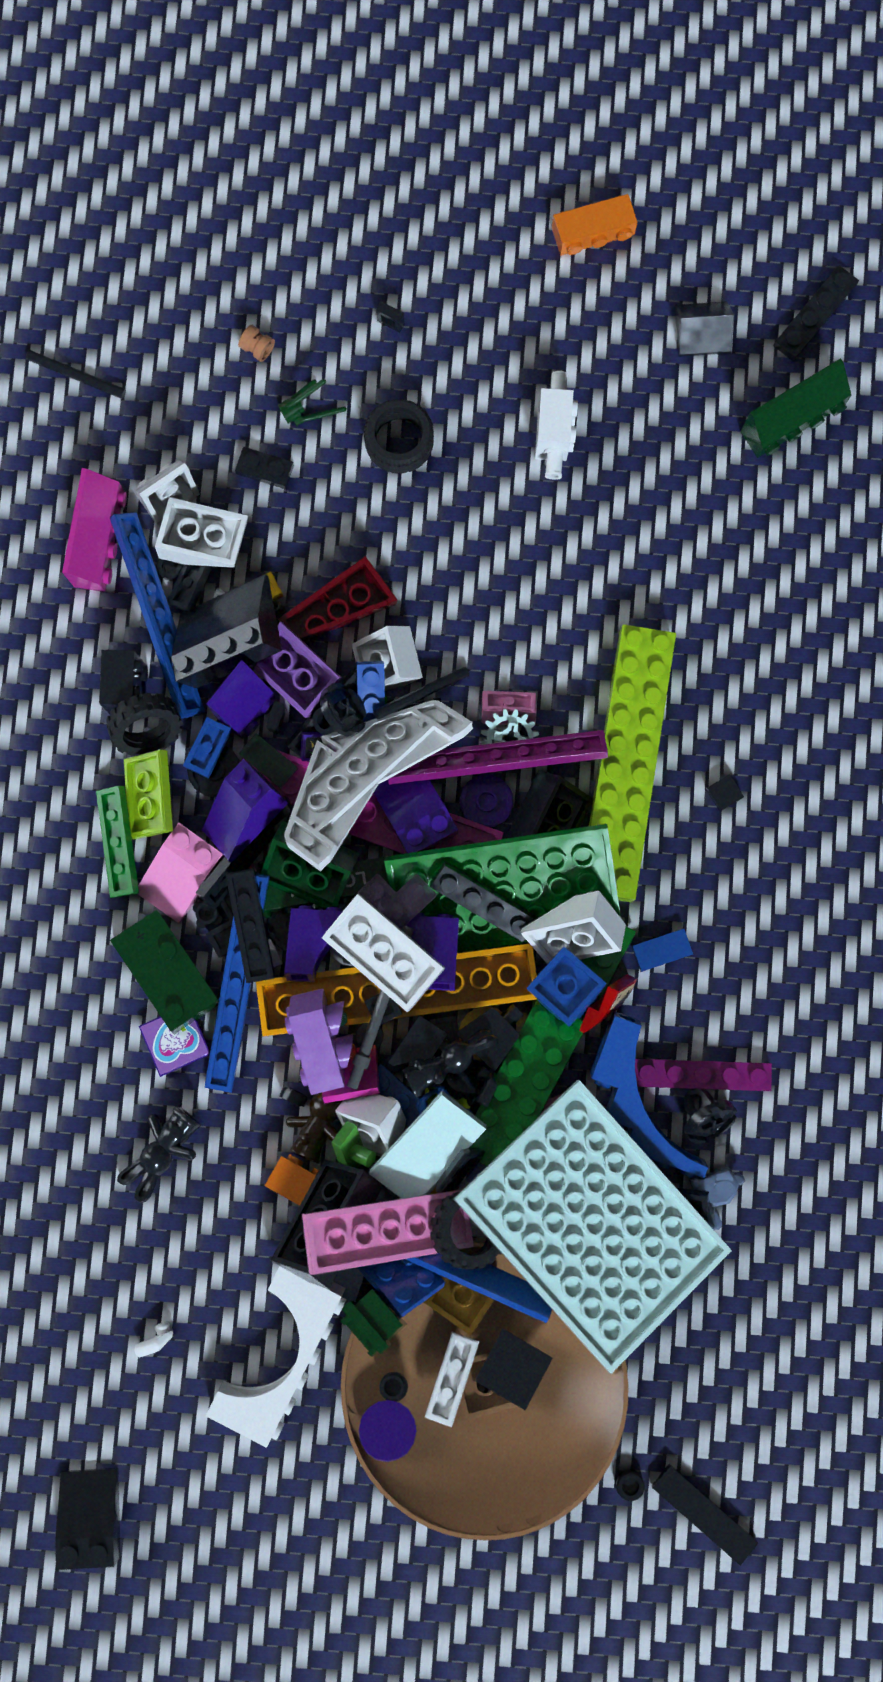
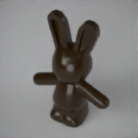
M318 1093L313 1096L310 1102L309 1110L311 1116L288 1117L286 1119L288 1127H303L290 1151L304 1159L319 1164L321 1161V1151L327 1141V1137L332 1142L338 1134V1131L331 1123L338 1117L335 1110L343 1100L324 1103L322 1093Z

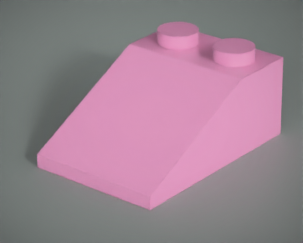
M178 823L161 846L138 885V895L174 921L180 923L199 896L196 894V891L202 882L209 877L218 866L220 860L225 856L185 826Z

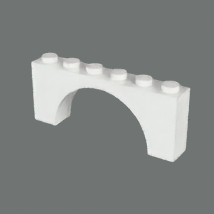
M279 1266L268 1291L275 1294L286 1304L296 1321L299 1331L297 1361L284 1376L267 1385L242 1387L223 1381L206 1416L266 1448L271 1438L277 1440L284 1426L280 1420L284 1413L290 1414L297 1400L292 1396L296 1388L302 1390L309 1374L305 1373L307 1365L310 1363L314 1366L321 1352L317 1345L321 1338L327 1340L334 1326L329 1321L333 1313L340 1314L346 1302V1299L342 1297L345 1287L333 1282L330 1289H326L309 1283Z

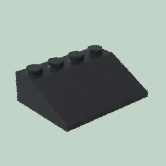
M262 575L196 606L192 613L185 611L180 614L171 656L176 682L198 688L230 674L241 660L249 666L282 651L268 575Z

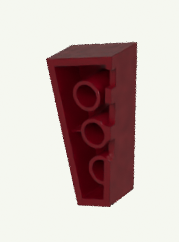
M365 556L278 619V624L283 622L305 642L393 607L398 600Z

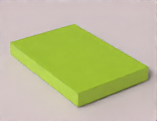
M156 750L124 759L126 800L132 839H141L173 832L167 750Z

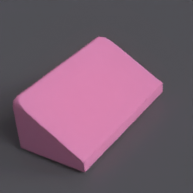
M483 691L481 722L483 724H486V720L493 722L495 720L493 713H497L499 717L503 716V709H506L509 715H512L513 710L517 709L519 717L524 713L528 714L527 723L530 721L535 722L536 693ZM508 720L503 721L499 724L507 725Z

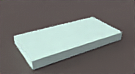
M441 1091L371 1167L369 1174L402 1199L423 1196L440 1179L461 1149L469 1148L486 1130V1124L445 1092Z

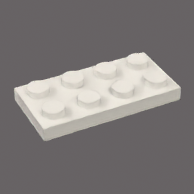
M360 894L354 897L322 936L323 940L406 1012L413 1008L445 969L441 963Z

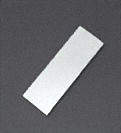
M452 1332L425 1418L449 1427L453 1426L480 1341Z

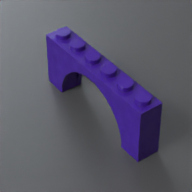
M306 905L299 906L298 909L291 908L284 971L287 981L315 982L316 974L323 958L333 948L322 939V936L343 912L342 909L328 907L326 910H315L314 907ZM382 911V914L401 930L404 925L414 928L411 938L445 967L428 989L455 991L459 918H454L450 914H439L437 917H429L420 912L398 915L395 911Z

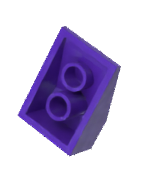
M241 660L207 702V705L219 722L230 727L236 735L243 739L246 735L250 736L254 733L259 725L257 721L263 713L267 715L272 710L276 697L274 692Z
M242 759L224 778L202 831L227 860L232 863L289 802L258 770Z
M387 779L378 784L373 792L406 853L429 850L458 834V828L430 780L389 785Z

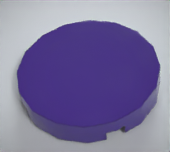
M491 774L474 777L463 787L460 795V809L465 819L490 828L504 823L510 816L514 804L513 793L509 786L500 777Z
M385 1400L375 1403L366 1410L360 1421L359 1437L364 1450L375 1460L390 1462L402 1458L414 1444L417 1431L415 1419L409 1409L399 1402Z

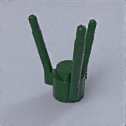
M313 379L293 396L278 405L286 422L289 424L294 421L296 426L306 421L345 412L347 408H334L301 416L305 412L301 401L326 383V379H322L319 382Z

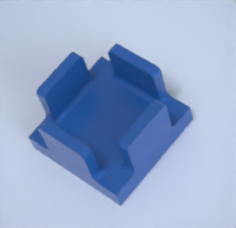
M563 947L526 989L558 1020H562L570 1027L577 1018L581 1019L586 1014L591 1004L598 1000V995L607 986V983L567 948Z

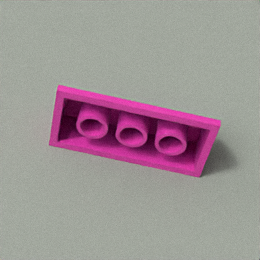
M85 468L81 470L62 573L75 588L106 592L107 584L110 585L112 581L111 560L115 559L117 554L116 535L110 517L114 514H120L121 508H124L126 505L127 494L124 492L120 482Z

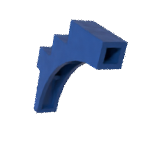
M613 1011L590 1071L591 1078L595 1080L594 1083L606 1089H610L611 1086L614 1087L606 1110L623 1129H625V1126L628 1127L626 1133L650 1159L654 1160L656 1165L669 1169L670 1166L678 1168L680 1173L691 1178H695L696 1175L705 1178L708 1170L706 1161L685 1151L670 1140L653 1122L641 1101L635 1074L636 1045L642 1027L640 1020Z

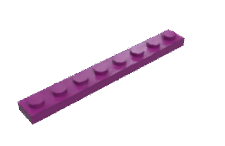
M604 730L442 749L389 778L388 782L390 785L608 758V750Z

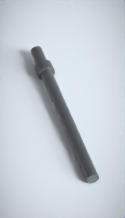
M404 925L402 931L411 938L414 928ZM380 990L359 1052H355L352 1060L354 1066L347 1086L353 1089H358L364 1069H368L371 1060L369 1055L390 999L382 990Z

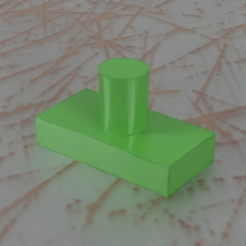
M346 1121L331 1142L338 1163L354 1168H359L360 1165L368 1168L371 1167L375 1161L376 1152L363 1147L357 1126Z

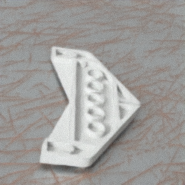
M431 700L394 712L379 720L373 719L364 722L366 723L365 728L354 736L347 737L339 734L337 731L321 736L323 743L318 740L316 742L284 834L287 846L321 871L331 862L378 784L464 738L473 729L472 721L442 702Z

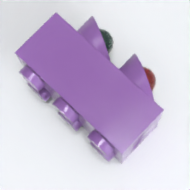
M323 988L291 996L290 1006L286 1007V1029L289 1035L293 1034L295 1043L292 1044L296 1061L301 1060V1081L303 1086L308 1085L311 1095L344 1087L345 1068L348 1066L349 1060L353 1059L357 1053L355 1045L352 1044L353 1034L337 1038L339 1028L344 1026L348 1020L346 1012L343 1011L344 1001L328 1005Z

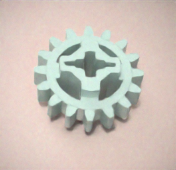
M503 709V716L499 717L494 712L493 717L495 720L493 722L485 721L489 728L488 730H481V734L486 736V739L480 742L481 745L491 744L492 740L506 742L502 737L509 734L512 726L513 735L517 740L532 739L538 736L539 732L531 730L535 725L534 721L526 722L528 714L524 713L519 717L517 709L513 710L512 715H509L507 710ZM508 720L507 726L501 730L494 729L499 723ZM518 722L525 727L528 737L520 735L517 730Z

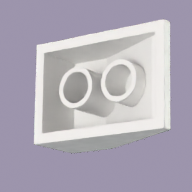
M181 461L166 464L160 469L159 474L153 478L144 479L138 484V488L134 490L138 499L156 524L163 520L169 497L189 502L200 495L187 465Z
M169 497L155 544L159 559L185 565L235 567L248 516Z
M598 890L570 898L523 927L521 934L548 964L563 947L567 948L579 960L621 951L626 924Z

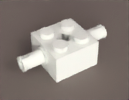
M564 371L552 372L551 389L541 388L538 406L535 459L546 460L545 477L552 480L562 478V461L567 460L568 452H573L576 439L575 417H577L578 400H573L574 390H567L568 373Z

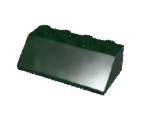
M841 358L750 412L741 430V434L757 458L765 453L767 456L775 453L783 442L787 440L789 443L795 441L803 434V430L808 427L815 429L825 421L824 418L828 415L836 416L847 408L846 403L852 394Z

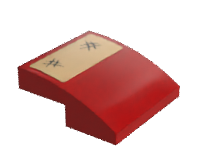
M627 974L609 985L605 996L588 1007L579 1031L587 1032L611 1016L613 1011L618 1010L631 993L637 978Z

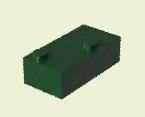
M157 909L110 940L174 1035L218 1006V999Z

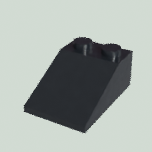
M118 1468L61 1471L55 1537L56 1570L105 1568L116 1565L121 1556Z

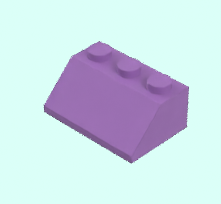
M280 622L277 626L282 651L258 661L254 670L305 718H308L320 706L321 692L331 684L339 683L341 676L283 622Z

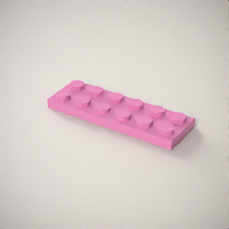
M462 1190L302 1214L309 1275L436 1254L437 1252L433 1247L435 1242L431 1240L430 1232H433V1226H430L431 1219L435 1217V1208L443 1203L442 1200ZM462 1208L454 1214L450 1230L453 1243L459 1250L474 1247L470 1217Z

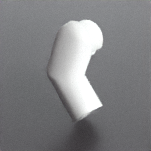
M167 1321L155 1326L157 1336L135 1345V1353L139 1358L160 1351L172 1338L173 1329H170V1324Z

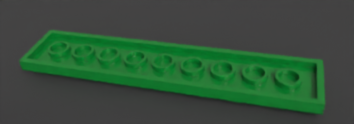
M625 927L621 951L580 959L607 983V986L598 995V1000L603 997L636 931ZM538 999L536 1000L519 1032V1038L510 1049L496 1075L498 1086L488 1107L480 1105L475 1115L486 1124V1130L469 1147L485 1150V1155L478 1163L487 1167L541 1115L583 1035V1032L579 1030L585 1015L581 1019L577 1018L568 1027L562 1020H558L541 1005Z

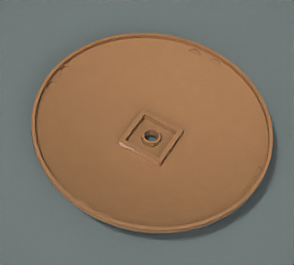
M473 1238L474 1247L460 1249L459 1251L466 1254H474L483 1247L486 1238ZM502 1253L496 1256L497 1259L490 1264L526 1281ZM494 1300L470 1336L428 1305L421 1303L402 1317L407 1325L389 1341L391 1346L384 1353L379 1354L377 1352L372 1357H370L367 1353L368 1350L351 1331L346 1345L341 1376L342 1409L351 1445L360 1464L377 1489L396 1508L420 1524L443 1534L463 1539L485 1541L523 1536L556 1522L572 1511L591 1493L610 1466L621 1440L628 1408L629 1386L626 1361L624 1360L612 1374L609 1373L553 1310L549 1320L545 1323ZM502 1329L507 1330L553 1357L526 1411L493 1391L481 1392L475 1381ZM455 1332L480 1342L453 1426L449 1427L425 1418V1414L451 1334ZM389 1372H399L408 1382V1391L405 1397L397 1402L409 1409L415 1419L417 1431L414 1444L405 1456L398 1460L384 1462L375 1460L366 1453L360 1442L359 1426L362 1416L369 1407L377 1402L386 1400L382 1397L379 1390L382 1377Z

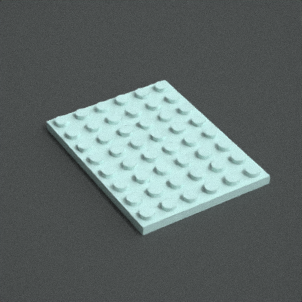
M580 1080L571 1085L454 1198L458 1205L611 1374L732 1251Z

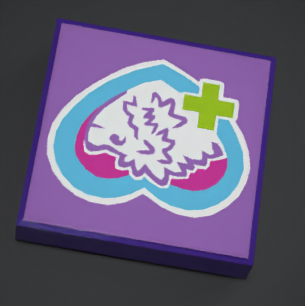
M161 1016L139 1026L160 1077L210 1055L211 1050L198 1020H195L175 1035L169 1030Z

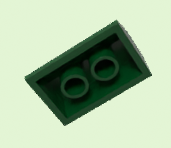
M282 821L272 839L261 874L270 876L268 884L323 908L338 907L360 853L341 845L331 862L319 871L287 846L284 834L288 822Z

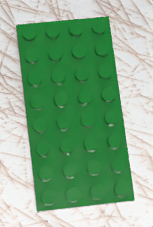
M607 824L386 856L384 859L394 911L398 915L420 912L429 917H437L439 914H450L454 918H459L457 952L527 943L528 941L522 942L432 889L430 882L445 861L539 918L574 896L598 890L621 918Z

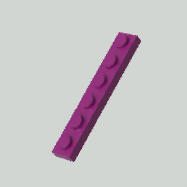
M635 1059L637 1087L771 1091L772 1063Z

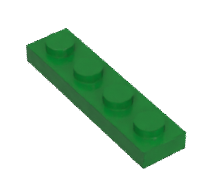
M125 786L96 791L110 898L138 894L139 889Z

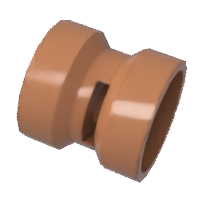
M249 325L241 335L238 346L246 352H252L254 358L263 362L273 350L275 340L269 335H262L260 329L254 325Z

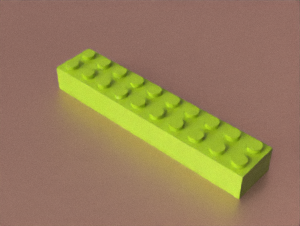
M624 624L620 629L604 726L608 758L599 759L589 826L607 824L618 900L633 902L636 900L676 633Z

